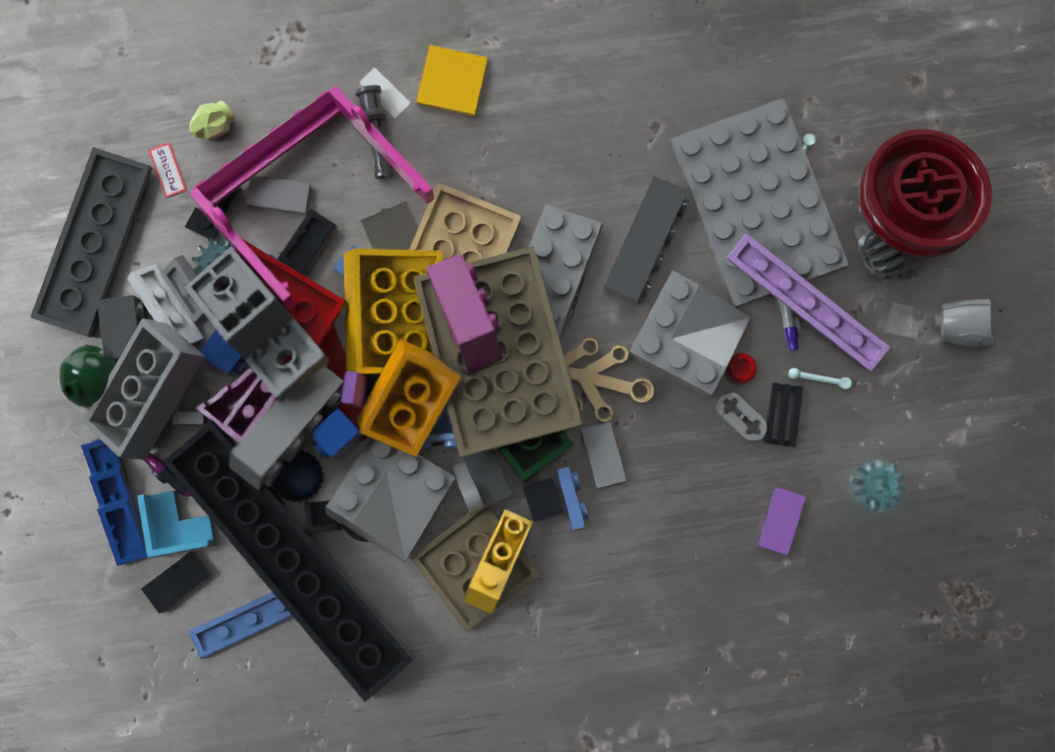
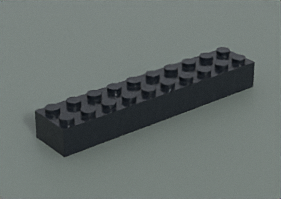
M210 421L166 458L163 463L363 701L366 702L416 658L415 655L315 537L306 532L304 524L271 485L268 487L264 484L258 491L229 467L231 452L237 445L224 430L213 421Z

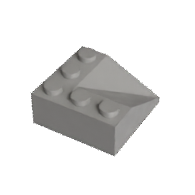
M671 271L633 343L628 357L709 398L718 385L751 317L703 286Z
M370 438L326 505V515L406 563L453 488L456 477L420 455H417V457L412 456L374 438Z

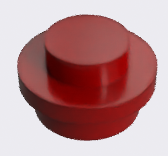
M746 353L733 355L726 367L728 377L738 384L748 383L755 377L757 372L755 360Z

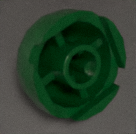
M88 344L80 346L73 350L60 364L57 376L59 387L65 397L79 407L91 408L93 403L101 398L106 389L108 377L116 365V361L111 356L106 358L100 353L103 349L98 346Z

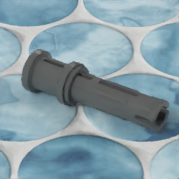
M368 85L356 89L355 96L359 97L361 109L366 113L374 127L387 139L383 122L386 120L385 117L387 115L386 111L382 110L379 95L382 92L381 86ZM369 142L375 179H385L394 176L392 166Z

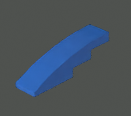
M99 438L83 443L81 448L91 473L89 479L99 505L97 511L117 566L146 558L147 552L142 529L121 458Z

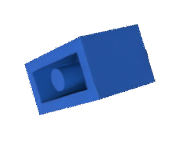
M339 408L310 433L315 439L311 445L322 457L327 459L331 457L337 460L343 457L366 436L360 433L359 427Z

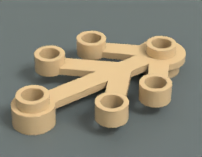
M588 337L581 342V345L564 354V359L570 380L579 382L595 409L597 421L601 423L609 422L613 417V409L604 402L595 386L628 394L634 402L639 404L647 403L654 395V386L649 380L639 378L632 383L599 374L612 365L623 364L627 360L628 350L622 345L614 346L610 353L583 369L570 367L571 364L584 356L592 357L598 352V342L594 338ZM586 342L594 343L595 350L590 353L584 350ZM615 350H622L625 357L622 360L615 359L613 356ZM639 386L645 387L647 390L646 396H637L635 393L636 388ZM575 396L576 401L580 403V414L583 410L584 404L579 397ZM601 408L609 410L610 416L607 419L599 417L598 411Z

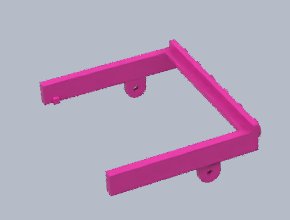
M337 86L321 93L313 103L295 112L291 119L281 126L273 128L266 137L258 143L248 146L244 153L233 161L222 165L218 172L207 180L200 181L189 192L198 210L202 211L287 311L295 305L287 291L290 289L289 285L286 282L281 284L234 231L225 214L218 207L214 208V205L340 113L356 127L427 205L435 199L432 187L374 127L361 107L354 105Z

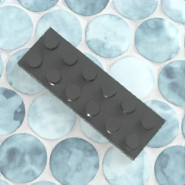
M95 147L92 148L30 318L91 338L99 317L97 300H103L107 295L151 174V166Z

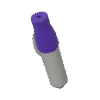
M779 301L784 326L783 332L789 351L798 350L799 319L794 317V312Z

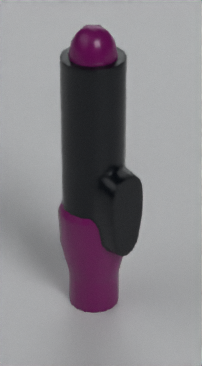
M149 453L143 461L149 465L152 470L151 473L163 484L168 483L180 495L190 497L189 492L163 461Z

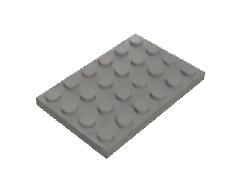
M784 98L671 138L670 142L732 305L735 308L771 295L726 259L744 234L751 236L806 281L849 266Z

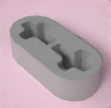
M730 392L725 393L717 400L716 413L742 439L748 442H755L764 437L767 432L766 421L741 396ZM724 400L728 402L736 401L735 409L741 414L739 418L733 412L724 413ZM745 418L750 423L757 421L759 423L757 430L760 433L758 435L755 433L748 435L745 432L748 427L742 419Z
M465 461L452 466V472L456 477V482L470 515L484 510L485 507Z

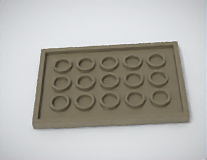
M534 246L465 263L466 265L472 263L478 277V281L474 282L476 289L483 288L489 302V306L485 307L487 314L494 313L501 331L497 332L496 336L503 360L468 373L461 352L455 343L452 331L443 314L428 273L413 277L433 356L461 377L446 403L460 458L582 426Z

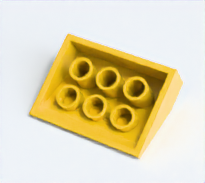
M351 249L344 253V294L347 301L345 305L346 372H358L364 376H380L400 339L433 355L413 277L427 274L426 267L443 261L442 250Z

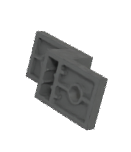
M232 247L228 248L184 287L225 341L247 361L281 404L330 362L290 312L266 288ZM230 283L226 290L220 292L223 285ZM293 355L290 363L282 366L284 359Z

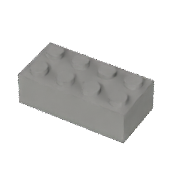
M142 318L109 375L103 395L97 402L93 403L83 423L120 458L145 460L206 356L169 324Z
M324 366L282 404L277 400L231 452L229 467L258 491L264 484L269 487L280 475L281 472L279 470L282 467V463L285 460L290 463L299 453L304 437L309 440L312 438L310 433L320 425L319 423L323 419L322 416L326 414L329 417L339 406V400L342 397V392L340 391L344 381Z

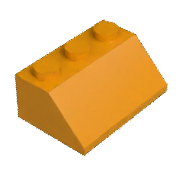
M400 339L357 417L360 433L417 457L460 380V375L428 351Z

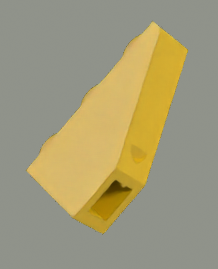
M506 509L504 510L470 583L464 602L493 614L533 521Z

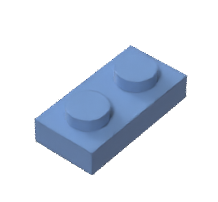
M569 466L557 469L572 530L585 527L584 521L588 520L589 517L585 502L579 503L576 491L581 490L577 472L571 473Z

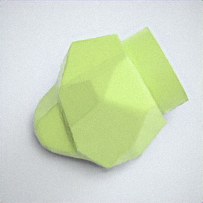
M222 100L216 104H203L199 106L189 123V129L194 137L212 141L230 131L229 124L234 122L235 118L230 108Z

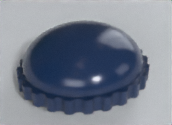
M300 451L290 463L286 460L282 463V467L279 470L281 473L274 481L273 486L276 488V492L280 494V497L285 498L286 501L290 500L292 503L307 502L308 499H313L314 495L319 493L318 490L322 488L321 484L324 482L323 467L320 466V461L316 460L315 456H311L309 452Z

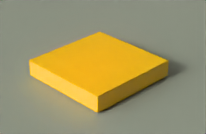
M429 45L416 100L417 105L475 117L488 57Z

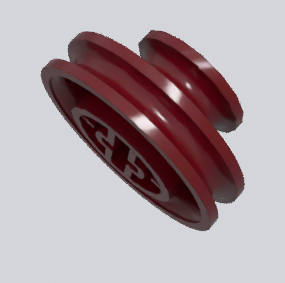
M915 129L891 137L875 152L861 176L859 201L866 222L883 242L904 254L930 258L947 255L958 250L981 228L990 212L992 187L984 164L965 143L940 131Z

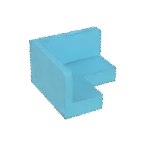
M176 491L138 496L147 557H160L217 546L213 521L208 515L181 520Z

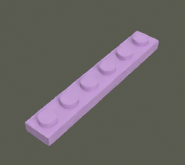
M748 234L743 235L726 257L727 260L868 371L874 369L890 348Z

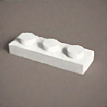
M156 264L131 272L127 279L153 319L169 324L193 346L198 345L204 339L203 335L161 276V272Z

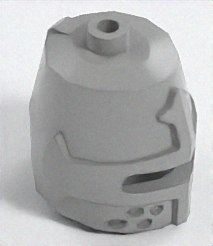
M963 299L943 304L941 315H935V328H940L942 341L963 347H994L991 300Z

